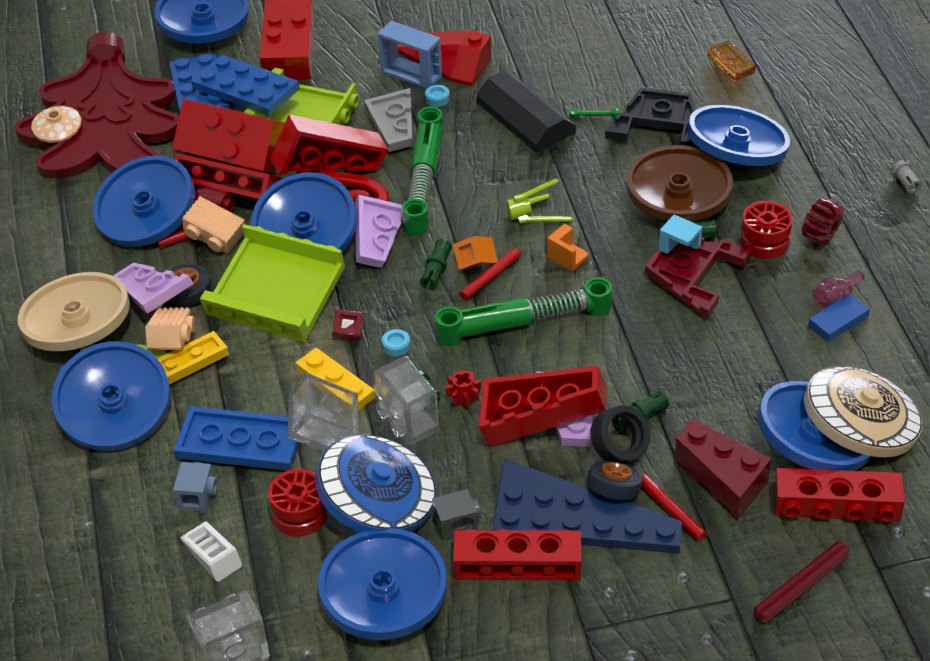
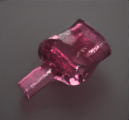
M858 270L845 279L826 277L812 290L813 297L818 304L830 306L836 300L851 295L853 286L865 279L864 274Z

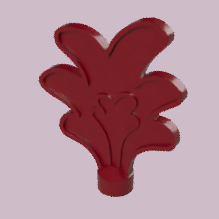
M99 32L87 40L86 61L77 71L66 77L48 81L39 88L42 104L47 109L54 106H66L73 108L79 113L81 127L78 132L71 138L61 142L49 143L39 140L34 136L31 126L33 119L40 112L19 120L14 128L18 139L25 144L32 146L54 145L41 153L36 160L39 174L45 178L58 179L75 176L90 169L98 161H101L105 168L113 173L116 169L132 160L146 156H162L144 143H160L175 137L179 116L160 109L168 106L175 99L176 92L173 81L167 78H147L134 74L124 65L125 44L122 38L111 32Z

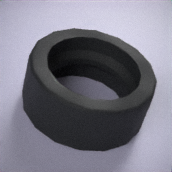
M618 405L601 411L594 418L590 429L594 450L605 461L626 463L638 459L646 452L650 442V428L646 418L639 410L630 405ZM615 417L624 419L632 432V443L628 451L620 452L610 441L608 427L611 419Z

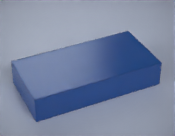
M849 294L809 318L808 327L829 342L868 318L870 309Z

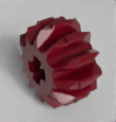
M818 199L811 206L806 218L803 220L804 224L801 227L802 235L807 240L819 245L828 243L842 223L841 219L844 216L843 207L831 199Z

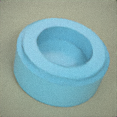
M443 85L430 86L425 91L426 103L432 107H442L448 104L450 101L449 89Z
M395 329L383 335L382 347L386 354L397 357L406 354L410 350V336L407 332Z

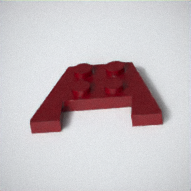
M701 237V246L695 249L678 242L669 254L660 251L658 248L645 265V274L699 314L708 318L719 303V294L697 287V285L717 258L744 267L754 253L755 245L745 242L744 246L731 245L729 240H720L719 243L705 242L704 237Z

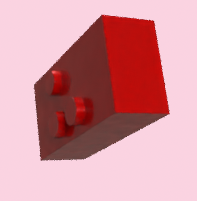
M312 0L265 1L260 49V65L262 69L272 72L274 68L283 69L285 77L294 80H311L315 25Z
M183 99L172 149L260 171L276 173V168L270 156L285 122L199 101Z

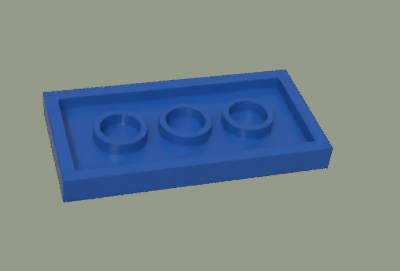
M203 54L199 57L179 58L176 61L169 62L179 111L183 99L230 109L228 101L195 90L191 83V80L217 59V54Z
M220 55L191 80L192 87L195 90L267 116H271L300 89L299 81L225 55Z
M190 406L174 448L175 458L288 471L293 466L304 430V419Z

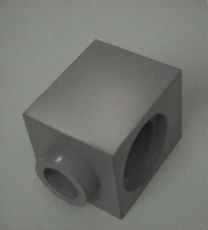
M468 489L432 498L433 517L442 541L454 538L455 531L469 529L478 531L477 518L481 517V509L477 499L472 500Z

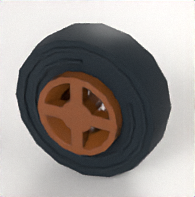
M181 264L169 270L173 271L175 276L178 277L182 274L189 275L194 283L169 299L168 301L172 304L192 306L201 302L200 298L205 290L211 292V278L208 271L202 266Z
M600 461L592 464L587 476V484L592 491L603 497L615 500H628L637 497L643 482L640 472L635 468L615 461Z

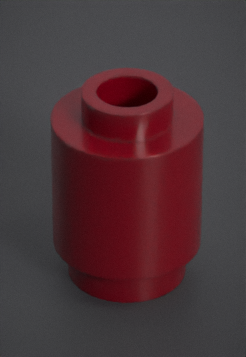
M207 186L205 188L200 187L195 193L194 204L201 196L231 213L234 210L235 201L229 192Z

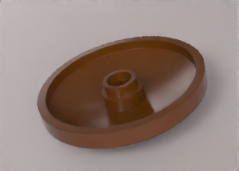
M676 145L650 150L639 156L631 164L627 173V193L631 201L641 211L661 220L668 221L673 215L691 221L708 218L722 210L729 202L732 194L733 178L728 166L721 159L695 147Z

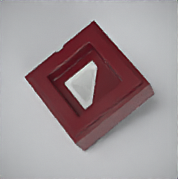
M336 309L332 337L360 341L363 312Z

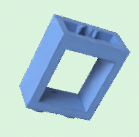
M390 21L379 31L377 41L379 43L381 73L425 89L435 85L442 78L441 40L439 37L394 21ZM398 44L418 50L420 64L399 57Z

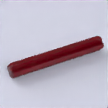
M842 541L835 542L754 607L753 615L761 623L768 622L849 556V547L844 545Z

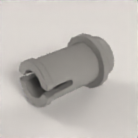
M901 160L893 165L892 176L895 179H899L908 193H914L916 191L911 183L919 190L922 182L911 170V164Z

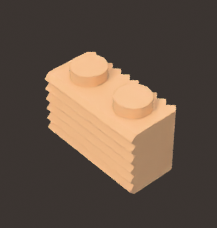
M201 196L182 218L183 230L188 237L193 240H202L212 250L224 252L226 255L230 253L244 235L242 226L245 224L244 219Z
M159 307L145 326L147 349L182 350L186 341H189L190 334L195 332V317L190 316V309L187 307L184 310L182 307L180 309L176 307L173 310L171 307L169 309L165 307L162 310Z

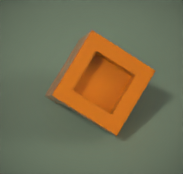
M563 224L547 237V257L568 270L574 271L588 259V252L573 244L572 227Z
M473 236L453 244L458 270H467L481 264L493 265L498 261L492 237Z

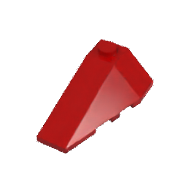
M470 30L429 32L428 34L437 36L441 40L442 73L444 78L473 87L492 59L491 35ZM398 44V53L415 62H420L418 50Z

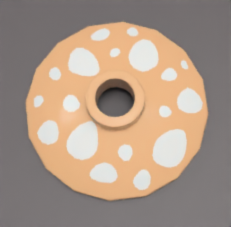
M54 106L37 114L32 121L31 129L34 136L41 141L49 143L61 142L71 138L78 132L81 127V117L71 107Z

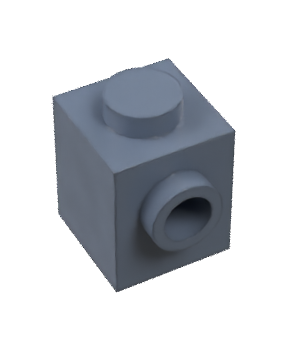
M181 462L173 488L177 509L208 510L211 495L216 494L218 480L217 477H213L211 464Z

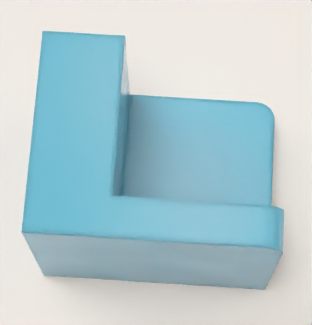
M673 215L660 229L659 250L669 254L678 242L698 249L701 246L702 226Z

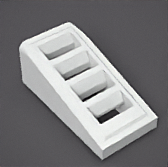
M207 521L180 537L183 544L217 582L242 566L236 548ZM209 536L208 538H206V539L203 540L202 542L198 543L199 541H201V540L204 539L205 537Z

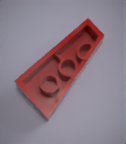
M288 115L270 159L279 175L288 174L289 171L310 173L311 170H324L325 173L335 172L337 169H347L348 172L374 171L380 169L389 149L377 132Z
M599 366L484 379L479 428L488 446L492 447L606 410L607 386Z

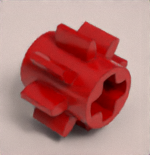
M456 372L453 377H448V385L445 386L446 397H452L453 405L469 406L474 400L479 401L481 380L474 381L473 372Z

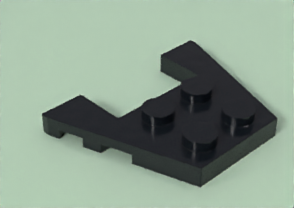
M642 87L628 102L626 110L615 117V122L612 126L608 125L606 127L605 139L627 141L631 126L637 125L643 128L652 127L668 131H683L680 146L699 148L692 142L687 133L690 116L696 111L691 93Z

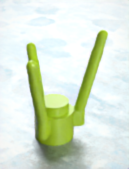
M558 179L546 182L523 194L515 195L514 199L507 200V210L511 221L518 219L519 224L527 222H572V217L527 216V214L532 213L531 204L549 199L550 195L545 194L528 199V197L559 182Z

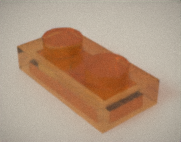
M729 40L708 47V56L734 81L755 74L756 65Z

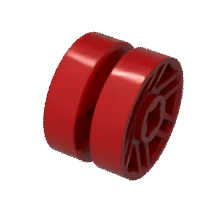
M760 201L749 205L743 213L741 246H744V242L754 244L752 256L760 259H773L785 254L790 245L793 221L791 212L785 206L772 201Z
M292 469L281 473L272 481L269 486L268 495L273 522L280 532L289 536L302 537L315 533L325 524L328 510L317 493L314 472L306 469Z

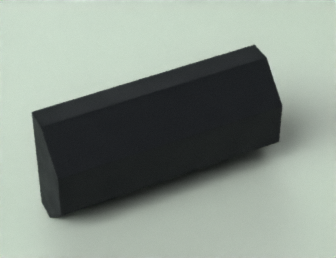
M505 70L488 77L477 94V103L536 153L576 133V125L518 77Z

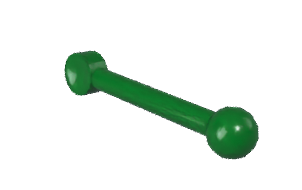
M576 108L569 110L571 118L579 116H613L615 118L621 113L617 108L612 111H579Z

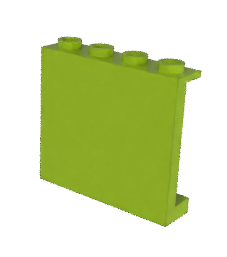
M274 68L272 72L284 76L283 69ZM352 83L346 93L299 84L300 89L271 116L248 108L244 113L286 122L288 115H294L344 126V124L349 122L352 111L358 107L359 94L356 92V83Z
M243 224L242 230L245 238L214 292L205 290L200 298L205 314L305 343L345 268L342 251L334 246H324L307 239L302 240L290 237L284 233H275L258 226L253 227Z

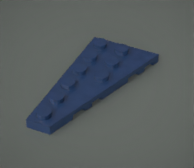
M504 459L493 531H581V545L680 554L682 521L623 500L603 497L584 486Z

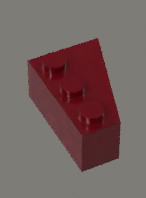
M694 419L676 437L674 461L698 484L702 483L710 490L712 498L717 502L721 501L731 511V516L738 521L768 483L771 458Z

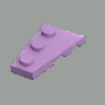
M132 263L113 275L124 284L129 298L147 314L162 307L163 303L194 284L189 275L182 274L178 277L175 276L173 271L166 270L161 273L157 272L155 267Z

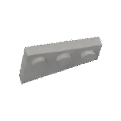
M410 88L364 100L365 110L388 147L389 152L413 146Z

